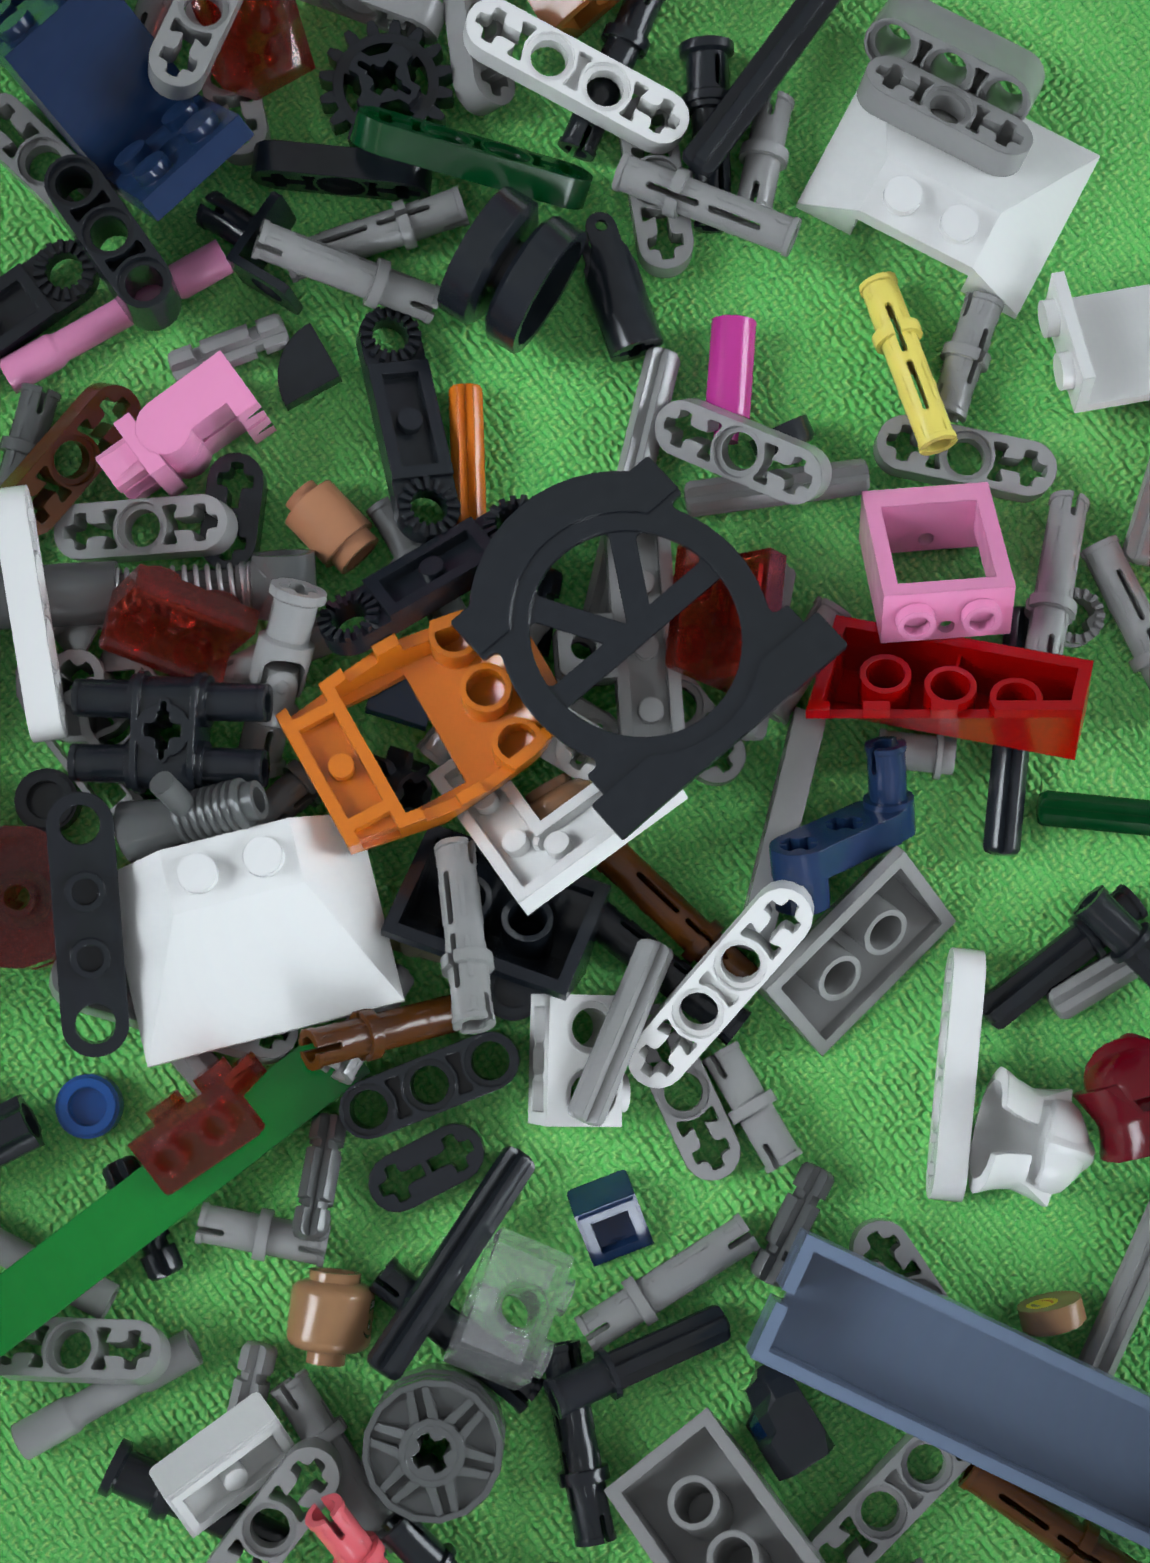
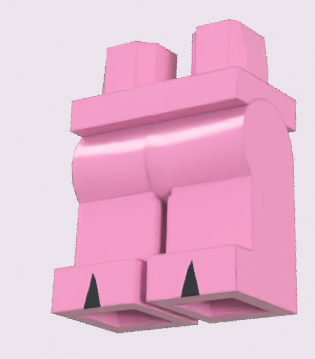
M219 350L148 402L140 410L136 420L128 412L114 422V426L123 438L95 457V460L116 489L124 493L128 499L147 498L161 487L170 496H178L188 489L182 479H192L201 475L209 467L213 455L247 431L254 442L258 444L277 430L254 395L222 351Z

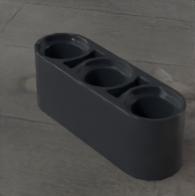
M79 154L65 155L56 159L49 166L45 174L44 187L61 223L131 322L138 328L146 331H160L169 327L179 316L181 297L166 262L93 161ZM83 187L92 189L90 194L80 201L66 200L73 190ZM113 236H124L127 238L119 249L114 251H103L100 249L108 238ZM147 285H159L162 287L160 294L149 301L134 299L136 293L142 287Z
M489 1031L476 1034L361 1080L349 1087L341 1097L339 1105L340 1121L345 1129L355 1137L373 1139L501 1089L510 1083L519 1071L521 1062L519 1049L513 1039L504 1033ZM488 1041L501 1044L509 1054L510 1062L504 1075L495 1079L484 1078L478 1074L473 1063L474 1052L478 1046ZM424 1066L438 1067L444 1071L448 1078V1092L440 1102H425L418 1097L414 1090L415 1075ZM365 1090L377 1091L387 1102V1117L379 1126H366L355 1115V1100Z

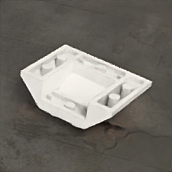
M856 91L802 192L796 208L851 235L859 220L967 275L968 277L960 290L961 292L966 294L969 291L971 293L973 291H980L994 295L1005 304L1002 313L1016 319L1092 174L1100 155L1024 118L1023 122L1029 127L1033 135V144L1026 158L1015 174L1007 177L993 176L871 115L860 105ZM931 109V112L937 118L948 123H958L957 119L950 113L940 109ZM972 128L969 129L970 131L976 133V130Z
M330 815L285 818L249 827L248 829H241L158 850L117 870L125 971L146 1063L149 1068L348 1017L354 1011L366 1008L375 1010L405 1002L390 938L381 936V928L385 918L368 850L351 855Z

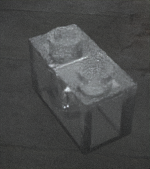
M504 1227L492 1235L484 1248L443 1361L514 1391L531 1383L533 1377L540 1379L549 1364L554 1349V1341L547 1339L554 1315L563 1316L574 1293L576 1280L568 1277L575 1257ZM505 1296L516 1297L525 1305L528 1319L524 1328L515 1327L505 1319L502 1312V1302Z

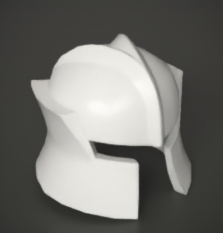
M1002 1066L995 1071L981 1101L970 1147L968 1182L972 1194L994 1189H1008L1033 1200L1040 1206L1047 1207L1051 1195L1062 1192L1082 1171L1092 1164L1095 1148L1089 1139L1082 1113L1072 1103L1073 1089L1033 1088L1019 1080Z

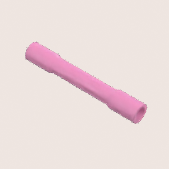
M216 239L168 265L181 299L190 298L234 273ZM159 285L142 287L136 293L134 299L138 301L154 299L160 294L162 287ZM113 299L51 334H44L1 358L0 368L13 390L18 394L21 392L22 383L35 384L64 368L70 360L135 324L130 321L118 302Z

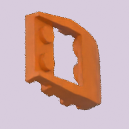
M464 610L430 620L429 628L400 639H397L394 633L371 645L372 652L344 672L339 668L320 682L318 686L322 694L292 716H290L286 708L275 715L285 737L288 739L351 855L448 823L532 765L544 753L553 738V735L532 716L521 701L509 678L502 657L500 655H493L487 661H483L453 628L451 621ZM530 636L533 656L540 674L547 685L553 686L557 681ZM404 679L408 682L465 783L409 812H405L347 710Z

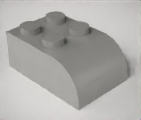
M708 1408L704 1409L603 1490L653 1563H826L745 1451Z

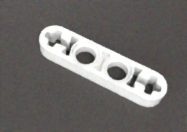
M481 0L475 3L468 11L463 30V41L469 55L478 62L643 151L652 154H665L675 149L682 140L690 120L689 110L684 100L675 92L505 0ZM492 20H495L503 25L502 36H496L492 43H489L481 38L483 27H488ZM523 33L528 36V39L524 43L520 60H517L511 56L515 44L518 45L520 34ZM543 47L553 48L564 58L565 69L556 76L542 75L535 70L531 63L532 53ZM598 77L611 79L617 84L621 99L612 106L598 105L590 99L587 93V84ZM634 93L641 98L631 119L628 120L622 117V115L626 112ZM658 110L665 111L669 115L667 120L669 127H664L660 134L649 129L651 124L649 116H655Z
M27 485L0 488V562L29 734L34 743L65 739L68 736L67 713L31 494Z
M778 880L765 886L646 1021L628 1064L631 1074L638 1082L647 1087L660 1089L671 1086L678 1081L806 937L812 926L814 903L804 886L787 880ZM790 899L797 904L795 918L798 923L794 925L791 921L784 920L771 933L769 942L779 947L776 950H772L769 943L759 934L771 919L773 908L769 902L773 900L776 904L782 906ZM752 923L757 932L746 928V926ZM746 945L757 953L760 967L750 976H735L724 966L722 960L724 952L731 946ZM704 993L715 1001L718 1014L709 1023H693L682 1012V1000L689 994ZM665 1019H668L670 1024L665 1023L663 1021ZM673 1027L681 1037L674 1043L668 1058L671 1066L662 1061L654 1067L647 1064L645 1060L649 1050L645 1045L647 1044L653 1049L659 1048L669 1037ZM687 1039L693 1041L694 1043L692 1045L689 1044Z
M951 947L947 957L926 1170V1193L928 1199L962 1202L965 1196L986 982V954L983 950Z

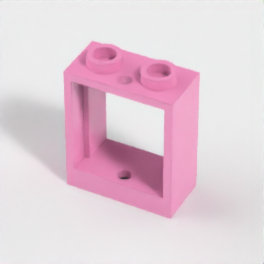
M988 482L861 491L859 542L880 643L1010 634L1016 584ZM978 547L986 576L898 584L891 553ZM951 621L949 625H940L942 622Z

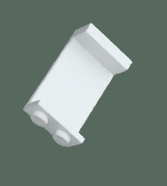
M1065 272L1052 273L1046 300H1040L1038 303V320L1043 337H1052L1056 350L1053 357L1055 382L1060 391H1068L1074 413L1149 401L1150 284L1072 297Z

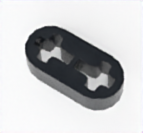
M228 453L218 458L211 466L207 477L205 494L222 501L234 511L238 521L237 537L241 542L246 543L244 550H234L231 560H224L223 554L204 557L214 569H216L217 563L221 565V569L227 568L229 562L232 564V568H235V565H238L240 562H251V554L260 552L268 491L267 479L259 464L252 457L242 453ZM237 469H244L247 479L254 484L252 488H243L241 490L238 508H231V493L226 486L222 485L223 479H233ZM206 511L200 529V535L204 536L205 540L207 529L217 527L218 519L210 516Z
M454 1122L443 1125L391 1152L379 1160L369 1174L368 1187L371 1197L378 1206L387 1211L403 1212L468 1180L478 1172L484 1161L485 1146L482 1137L473 1127L465 1123ZM453 1134L458 1142L469 1139L473 1144L474 1150L470 1151L466 1156L469 1165L467 1168L459 1170L454 1162H450L435 1170L433 1169L429 1159L440 1154L446 1148L443 1139L446 1135ZM395 1164L400 1172H404L421 1164L426 1175L414 1180L408 1186L411 1196L402 1200L397 1192H391L386 1195L382 1190L381 1184L389 1178L387 1166Z

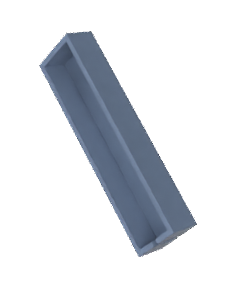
M800 1227L776 1279L781 1289L785 1291L784 1296L780 1298L770 1293L746 1345L750 1358L1150 1550V1393Z

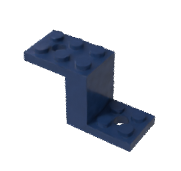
M0 0V65L6 68L74 151L79 155L89 158L98 166L117 195L156 221L161 220L254 136V133L239 114L198 93L186 100H172L160 95L153 88L148 78V59L154 37L125 0ZM167 62V73L177 77L180 70L174 63Z

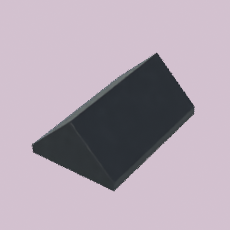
M442 826L426 831L383 923L381 936L440 957L445 954L444 926L442 925L438 869L436 868L434 846L440 840L448 837L463 836L467 837L468 841L473 840L472 837ZM475 843L477 876L484 921V937L486 947L492 951L495 969L491 975L566 1001L586 973L610 895L611 885L581 876L534 912L527 915Z

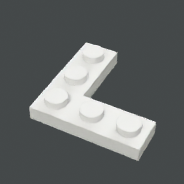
M449 759L428 775L441 795L465 783L452 759ZM511 780L458 815L457 818L524 912L529 915L688 799V796L684 790L679 792L625 840H621L593 809V803L603 795L593 783L541 821Z

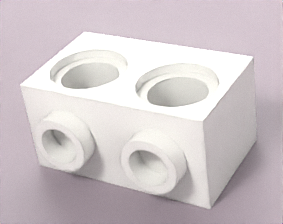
M531 994L529 1124L546 1127H622V1113L628 1110L631 1096L630 1082L626 1074H624L606 1119L601 1126L585 1124L568 1114L572 1085L582 1075L615 995L570 994L567 1000L564 1001L547 994ZM582 1010L589 1014L593 1022L592 1035L583 1045L575 1039L572 1031L573 1020Z

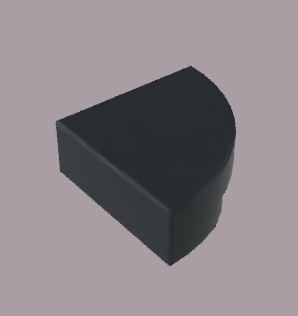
M311 323L303 326L294 334L287 343L280 358L278 386L288 411L342 382L340 374Z

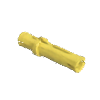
M891 271L876 273L859 285L860 295L865 301L875 329L872 342L877 353L884 355L899 398L918 443L920 455L929 456L941 453L954 446L958 441V437L951 426L938 391L937 383L919 341L923 336L921 325L918 319L910 317L898 286L896 274ZM890 319H892L894 322L903 351L901 350L898 339L896 337L895 329ZM911 375L915 378L926 409L922 406Z

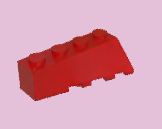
M836 615L832 628L847 642V648L817 674L806 708V719H858L1075 760L1086 714L1094 664L1093 660L963 637L880 643L876 622Z

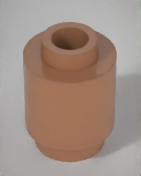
M313 480L306 482L293 493L286 503V507L290 510L285 520L288 528L310 550L315 551V556L326 567L335 566L342 574H346L358 566L372 552L379 541L370 531L372 523L331 480H326L319 485Z

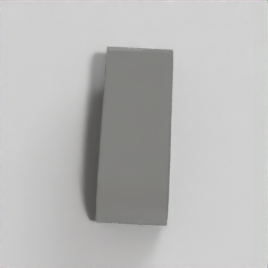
M888 0L865 34L864 46L870 60L883 55L901 58L1018 117L1022 121L1031 110L1044 84V66L1040 59L1031 51L929 0ZM894 24L906 30L910 39L898 37L892 32L889 25ZM950 52L958 55L966 66L953 65L947 60L944 53ZM999 81L1014 83L1019 87L1022 94L1007 92Z

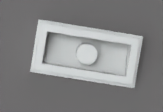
M255 1392L152 1466L149 1470V1475L192 1538H195L258 1491L295 1443L262 1395Z

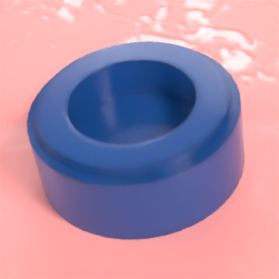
M83 1074L70 1079L60 1089L55 1104L56 1116L63 1129L69 1134L82 1139L97 1138L112 1131L119 1123L124 1110V1100L119 1087L111 1079L100 1074Z

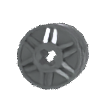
M429 1363L403 1373L401 1378L385 1389L364 1431L362 1463L370 1488L389 1510L412 1522L442 1524L469 1514L489 1496L501 1471L506 1421L499 1399L491 1388L470 1371L458 1365ZM429 1433L434 1441H439L443 1438L447 1439L449 1443L444 1452V1460L439 1461L433 1453L424 1456L419 1453L424 1441V1434Z

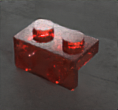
M209 0L191 1L193 12L202 26L213 25L221 18V12L213 2ZM243 1L211 69L214 78L223 89L257 101L316 69L296 1Z
M140 563L112 591L99 639V646L105 651L171 676L194 677L197 672H206L214 677L215 682H223L229 655L255 634L260 611L241 604L239 599L231 593L222 590H206L183 581L179 574L169 568L146 566Z
M252 1051L231 1065L224 1056L192 1080L197 1089L185 1097L181 1095L178 1089H175L145 1112L152 1122L128 1144V1147L166 1195L173 1194L259 1136L265 1129L264 1122L244 1097L251 1087L267 1072Z

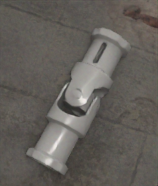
M284 577L272 579L270 582L269 593L273 596V602L267 627L258 633L249 674L250 683L271 685L273 690L272 717L270 722H244L239 746L237 747L267 750L270 757L269 778L282 776L284 774L283 767L286 766V761L282 758L286 737L275 715L284 708L287 709L290 716L299 711L295 704V698L300 697L305 687L313 658L315 644L310 638L317 609L324 606L327 600V592L321 587L306 581ZM287 661L297 663V667L290 663H287Z

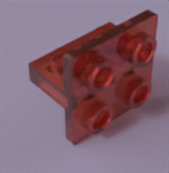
M681 545L677 547L673 584L699 562L697 555ZM772 548L739 553L756 577L769 609L773 612L782 609L787 556ZM720 579L669 622L665 664L667 668L727 693L739 667L742 632L735 604Z

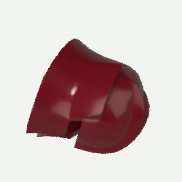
M1126 1033L1119 1039L1104 1044L1094 1052L1085 1066L1084 1089L1072 1094L1098 1126L1100 1159L1113 1163L1150 1157V1039L1142 1035Z

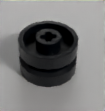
M504 186L481 210L462 239L441 283L437 302L440 309L464 324L473 323L487 313L485 319L487 338L515 354L520 352L533 339L558 303L581 258L586 243V232L560 216H553L538 226V203L513 187Z

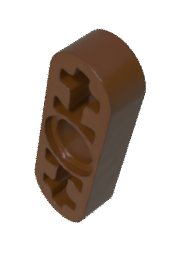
M102 382L87 387L0 486V488L27 485L31 496L36 495L32 502L33 507L37 510L35 519L38 536L47 533L54 527L103 470L95 460V457L123 438L113 424L100 423L105 415L99 407L103 400L117 402L112 411L118 419L128 412L135 420L137 419L141 410L140 403L135 394L128 388ZM78 426L94 429L89 435L98 439L99 444L97 445L88 435L77 430ZM67 441H73L81 450L82 462L74 474L63 477L56 470L54 456L60 445ZM38 472L46 481L59 486V490L55 492L43 488L47 483L36 478Z

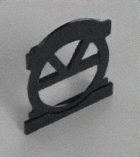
M645 457L630 471L598 472L568 479L543 490L522 504L504 521L493 535L476 569L470 592L469 606L451 621L453 628L483 661H487L493 655H500L502 657L509 678L521 701L532 716L551 735L563 744L596 762V767L588 774V778L603 795L592 806L621 840H625L847 648V642L819 613H814L803 622L788 605L777 612L771 611L756 577L735 548L706 524L673 507V503L681 497V491L650 457ZM639 534H651L668 539L690 550L699 558V562L651 604H649L636 541ZM605 535L609 538L626 624L542 598L537 594L538 587L549 569L565 553L587 540ZM721 579L735 604L742 632V649L739 667L732 685L721 702L708 715L691 726L674 733L651 737H633L616 734L596 727L568 709ZM533 624H541L601 643L602 645L558 683L549 686L541 676L533 656L530 627Z

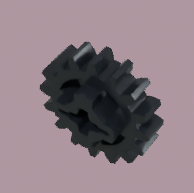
M393 19L388 33H379L373 20L367 21L366 37L359 39L350 30L344 33L348 48L345 52L329 48L327 56L329 64L334 70L319 72L321 88L328 91L320 96V101L324 114H333L329 122L335 136L349 131L348 142L350 147L359 148L351 142L350 137L358 108L364 105L388 109L446 126L445 115L440 109L454 107L453 91L446 88L453 83L451 65H440L444 58L442 47L439 43L424 49L425 36L423 29L417 27L411 32L409 37L402 35L399 20ZM418 67L428 82L427 95L421 93V87L414 83L416 80L415 72ZM348 84L353 87L354 93L360 96L356 101L358 108L355 112L346 100ZM393 84L397 85V91L390 89ZM377 88L383 90L381 95L376 94Z

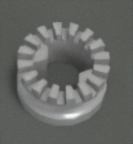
M1074 587L1073 600L1083 606L1089 616L1082 623L1084 633L1074 635L1071 632H1067L1064 647L1076 648L1087 644L1099 634L1104 626L1106 613L1103 611V603L1099 602L1096 594H1091L1086 588Z

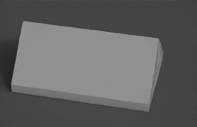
M895 846L884 852L812 924L806 937L757 992L823 1056L944 935L956 920L906 852L900 847Z

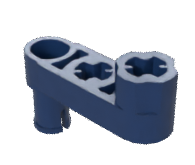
M882 736L865 742L864 750L867 756L869 792L864 795L863 801L850 804L778 836L770 842L769 853L773 881L787 880L804 886L814 903L813 915L830 908V877L886 852L895 846L901 845L903 841L915 835L914 795L907 790L905 755L907 742L905 739L897 740L895 736ZM789 899L782 906L775 903L776 911L790 916L795 915L796 902Z

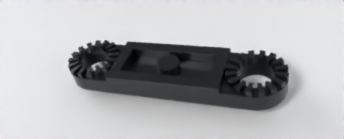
M60 239L53 244L50 242L46 244V248L41 249L22 265L21 263L17 264L0 276V359L33 340L88 301L96 292L100 277L75 241ZM64 259H74L82 263V279L77 281V285H71L72 288L70 289L68 287H64V289L58 286L55 287L50 280L53 267Z
M376 307L372 312L365 315L356 338L358 356L396 525L408 539L424 544L436 536L447 532L448 529L457 524L461 514V502L458 501L453 479V466L429 361L425 357L421 339L422 333L418 328L419 324L417 320L414 321L412 316L408 314H403L388 307L381 309ZM381 328L392 329L401 335L405 346L403 349H398V352L391 350L389 353L386 348L381 350L379 344L375 345L376 340L372 338L373 332ZM419 498L431 499L441 507L444 518L435 525L432 522L429 525H426L427 522L425 521L421 523L418 517H414V511L410 510L412 507L410 503Z
M522 494L520 499H517L516 495H511L510 501L505 502L504 498L498 500L499 506L493 504L489 507L490 511L475 520L472 517L465 519L448 529L447 532L436 536L364 578L362 586L353 591H346V595L343 597L340 594L334 596L336 599L334 602L328 600L325 604L326 609L321 608L319 611L320 617L317 618L320 633L327 647L335 654L342 656L364 653L372 649L371 645L394 633L396 635L469 592L472 588L476 569L490 540L504 521L529 500L527 495ZM354 617H364L366 622H360V629L357 625L353 626L354 632L347 628L344 633L340 629V626L347 620Z
M72 792L59 798L50 808L46 818L61 1026L66 1042L74 1051L88 1057H102L117 1050L125 1041L129 1031L114 821L109 807L98 796L87 792ZM84 805L93 809L98 815L100 821L99 832L90 842L75 844L68 841L61 833V817L70 807ZM92 1004L106 1006L112 1011L116 1020L115 1028L111 1035L106 1037L105 1040L97 1042L88 1041L82 1037L77 1031L75 1024L78 1013L84 1007Z

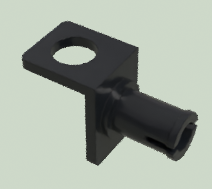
M212 191L205 197L206 201L216 207L213 211L201 203L196 213L197 225L234 245L226 256V260L244 284L292 313L299 315L303 306L291 288L280 279L263 270L268 262L251 258L257 235H260L259 230L264 218L270 220L273 224L289 230L294 226L296 217L283 196L272 191L256 215L227 199L219 191Z

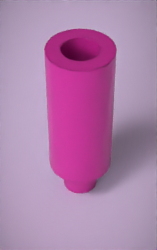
M741 315L716 316L711 322L706 402L750 419L757 322L750 317ZM719 429L717 431H714L713 438L715 434L719 431ZM739 432L731 438L729 445L738 444Z

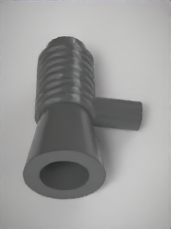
M162 771L152 778L149 785L150 791L158 799L121 801L115 808L113 821L119 848L125 858L130 863H133L158 850L256 826L258 820L267 817L269 807L265 790L256 780L247 782L239 777L188 791L172 773Z

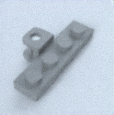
M639 534L636 541L649 604H651L674 584L671 541L651 534ZM603 535L609 613H596V615L626 624L610 540L607 536ZM677 617L671 620L595 685L608 686L615 684L618 734L633 737L661 736L685 728ZM556 630L552 636L555 679L559 682L585 660L579 659L573 654L571 645L576 643L584 644L590 649L592 654L602 644Z

